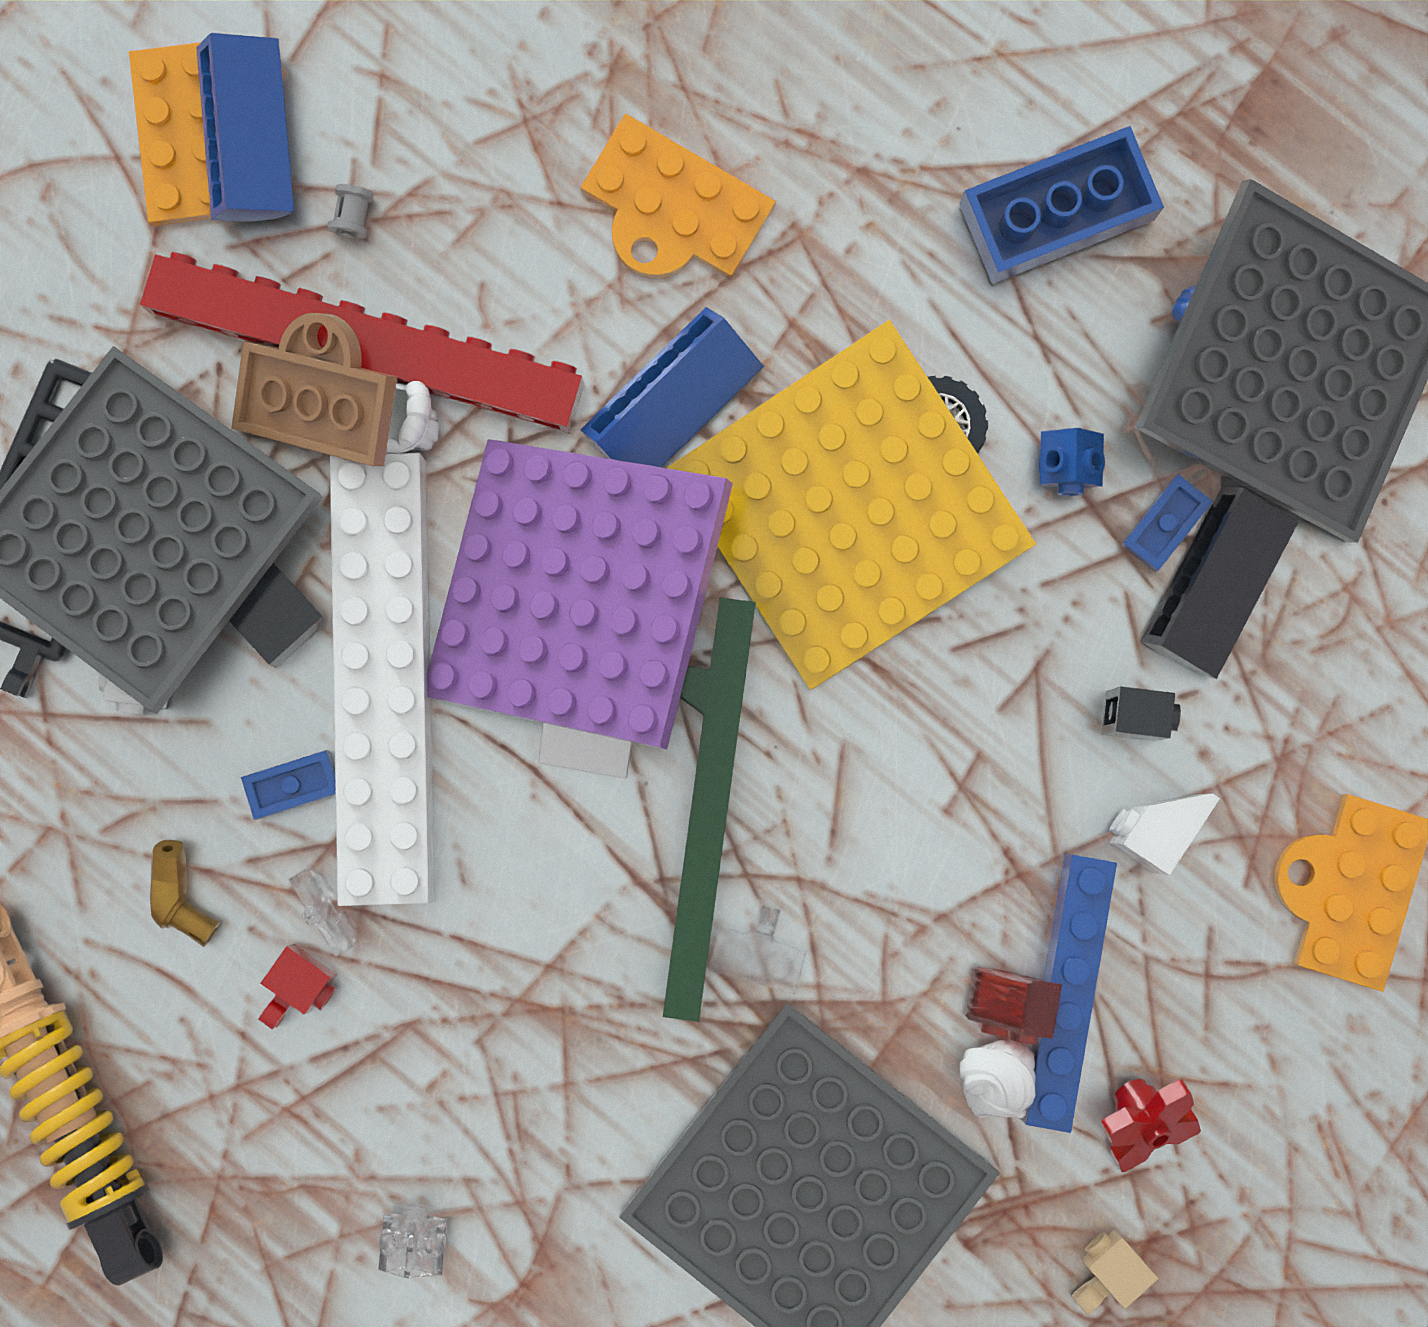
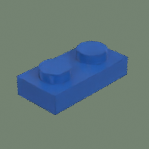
M1178 474L1126 537L1121 546L1154 572H1157L1213 501Z
M329 750L241 777L254 820L336 795L335 768Z

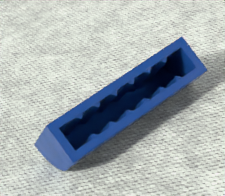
M210 33L196 47L211 220L262 221L289 215L294 212L279 38Z
M705 307L580 431L607 459L662 467L764 366L727 320Z

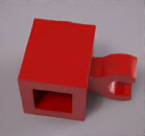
M296 944L286 946L260 983L276 995L264 1009L258 1020L273 1030L281 1024L291 1007H294L304 1015L311 1012L314 1007L321 1011L337 989L331 983L338 974Z

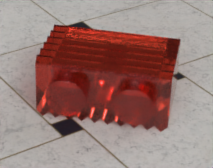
M979 966L973 969L975 976L971 980L974 984L970 987L972 994L968 996L971 1002L967 1005L969 1011L965 1016L968 1020L982 1023L981 1032L1007 1037L1008 1031H1010L1009 1040L1036 1045L1037 1037L1053 1039L1063 984L1005 970Z

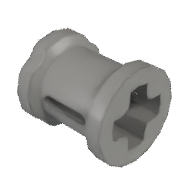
M337 184L335 194L338 198L334 219L328 222L327 229L345 237L366 238L368 230L364 227L368 203L372 202L374 192L350 184Z

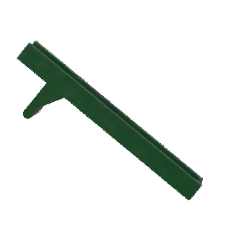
M719 598L710 669L687 667L680 699L703 715V723L662 1016L665 1018L699 1022L756 605V602Z

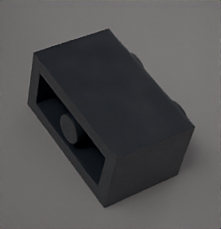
M1122 686L1106 691L1101 735L1147 741L1170 739L1171 731L1178 730L1181 716L1180 704H1174L1175 693Z

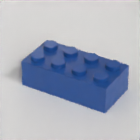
M1131 126L964 191L959 203L992 284L1155 221L1164 208Z

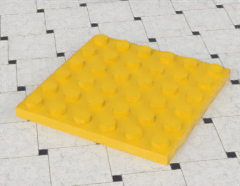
M890 319L667 467V469L727 478L733 483L718 548L752 601L756 602V607L810 690H813L1037 545Z

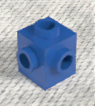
M1082 428L1041 431L1040 485L1057 488V494L1062 496L1084 495V488L1103 487V470L1105 467V457L1103 454L1104 434Z

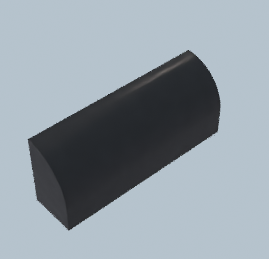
M1222 486L1141 642L1186 668L1217 679L1299 522L1246 488Z
M273 563L229 622L270 666L277 668L316 631L323 620V616Z

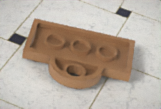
M327 313L304 314L289 324L282 335L279 347L254 341H243L231 429L373 467L384 466L397 376L361 368V349L353 329L343 319ZM322 325L326 327L328 332V341L323 348L319 345L317 339L318 330Z

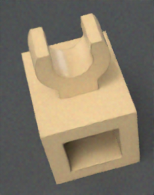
M1114 1229L1109 1235L1105 1232L1099 1234L1085 1248L1088 1254L1081 1260L1095 1276L1079 1287L1071 1296L1087 1315L1092 1313L1110 1293L1126 1309L1159 1278Z

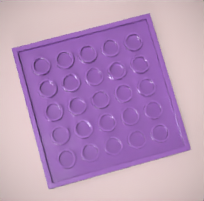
M488 439L427 672V697L667 750L733 483L727 478Z

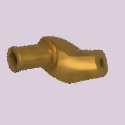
M177 840L160 841L152 850L150 886L152 919L161 929L172 926L205 947L216 933L220 923L187 903L188 871L183 842Z

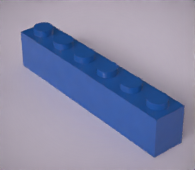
M1064 854L1031 1046L1035 1059V1098L1029 1108L1026 1109L1024 1118H1020L1026 1125L1067 1133L1072 1131L1117 867L1116 862Z

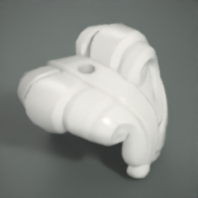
M412 381L407 385L396 383L386 454L406 453L412 449L420 451L430 450L433 443L438 441L440 424L437 421L436 411L431 409V398L428 388L420 381Z
M998 1040L981 1048H971L965 1051L964 1059L960 1062V1078L963 1080L967 1104L976 1117L985 1118L992 1115L1024 1118L1026 1109L1029 1108L1035 1098L1036 1078L1033 1051L1027 1045L1016 1040Z

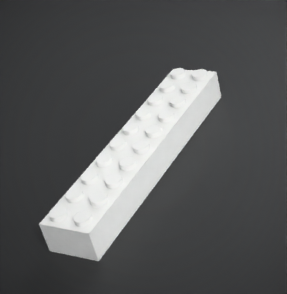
M420 453L386 454L384 466L373 467L330 455L338 906L431 903L435 901L431 698L427 697L430 632L426 460Z

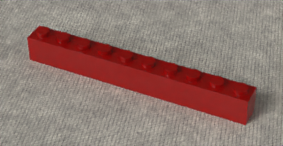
M171 252L170 258L157 254L154 256L140 305L152 315L243 341H254L279 347L283 333L296 318L308 313L332 314L348 323L356 334L361 349V368L397 376V383L407 385L412 381H420L428 388L429 394L570 434L584 387L583 377L576 374L577 368L572 365L558 361H552L551 366L534 362L535 356L517 349H509L508 354L491 350V343L475 337H467L466 342L449 338V331L433 325H424L423 330L407 326V319L391 313L383 312L381 318L364 314L365 308L349 301L340 300L339 306L322 302V295L307 289L298 288L296 294L280 290V283L265 277L256 276L254 282L238 278V271L223 265L213 264L212 270L196 266V259L184 254ZM324 325L319 328L317 334L318 343L322 348L328 341V332Z

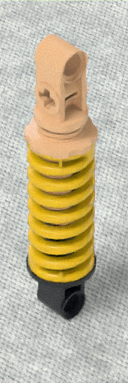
M0 904V1059L8 1056V1059L0 1066V1076L5 1079L17 1077L19 1080L10 1088L9 1095L15 1101L27 1099L29 1102L21 1109L19 1117L25 1123L37 1121L39 1124L29 1135L31 1143L41 1145L55 1141V1144L45 1150L39 1159L41 1165L45 1167L61 1163L66 1165L50 1178L51 1187L54 1189H61L71 1185L76 1187L75 1190L67 1194L60 1202L61 1209L68 1222L66 1223L68 1230L85 1227L99 1257L104 1275L112 1284L120 1286L159 1268L163 1262L161 1244L153 1234L138 1201L150 1188L140 1177L137 1168L126 1173L125 1179L119 1180L118 1177L133 1166L134 1159L130 1154L108 1156L122 1145L123 1135L120 1132H110L99 1136L98 1132L110 1125L114 1116L110 1110L95 1111L94 1106L103 1099V1092L99 1088L85 1089L83 1084L92 1078V1068L89 1066L75 1068L73 1062L82 1056L83 1049L79 1044L66 1047L63 1042L73 1031V1027L65 1012V1004L48 1005L44 1001V996L41 994V989L44 988L41 980L35 978L28 958L13 931L10 917L5 908ZM15 960V963L8 965L7 961Z

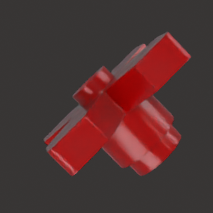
M1143 1079L1127 1082L1114 1095L1116 1112L1101 1121L1104 1132L1112 1144L1110 1147L1112 1156L1121 1172H1126L1145 1162L1154 1149L1161 1148L1166 1144L1178 1145L1201 1132L1199 1121L1191 1110L1194 1106L1192 1094L1182 1079L1156 1091L1154 1086L1147 1085Z

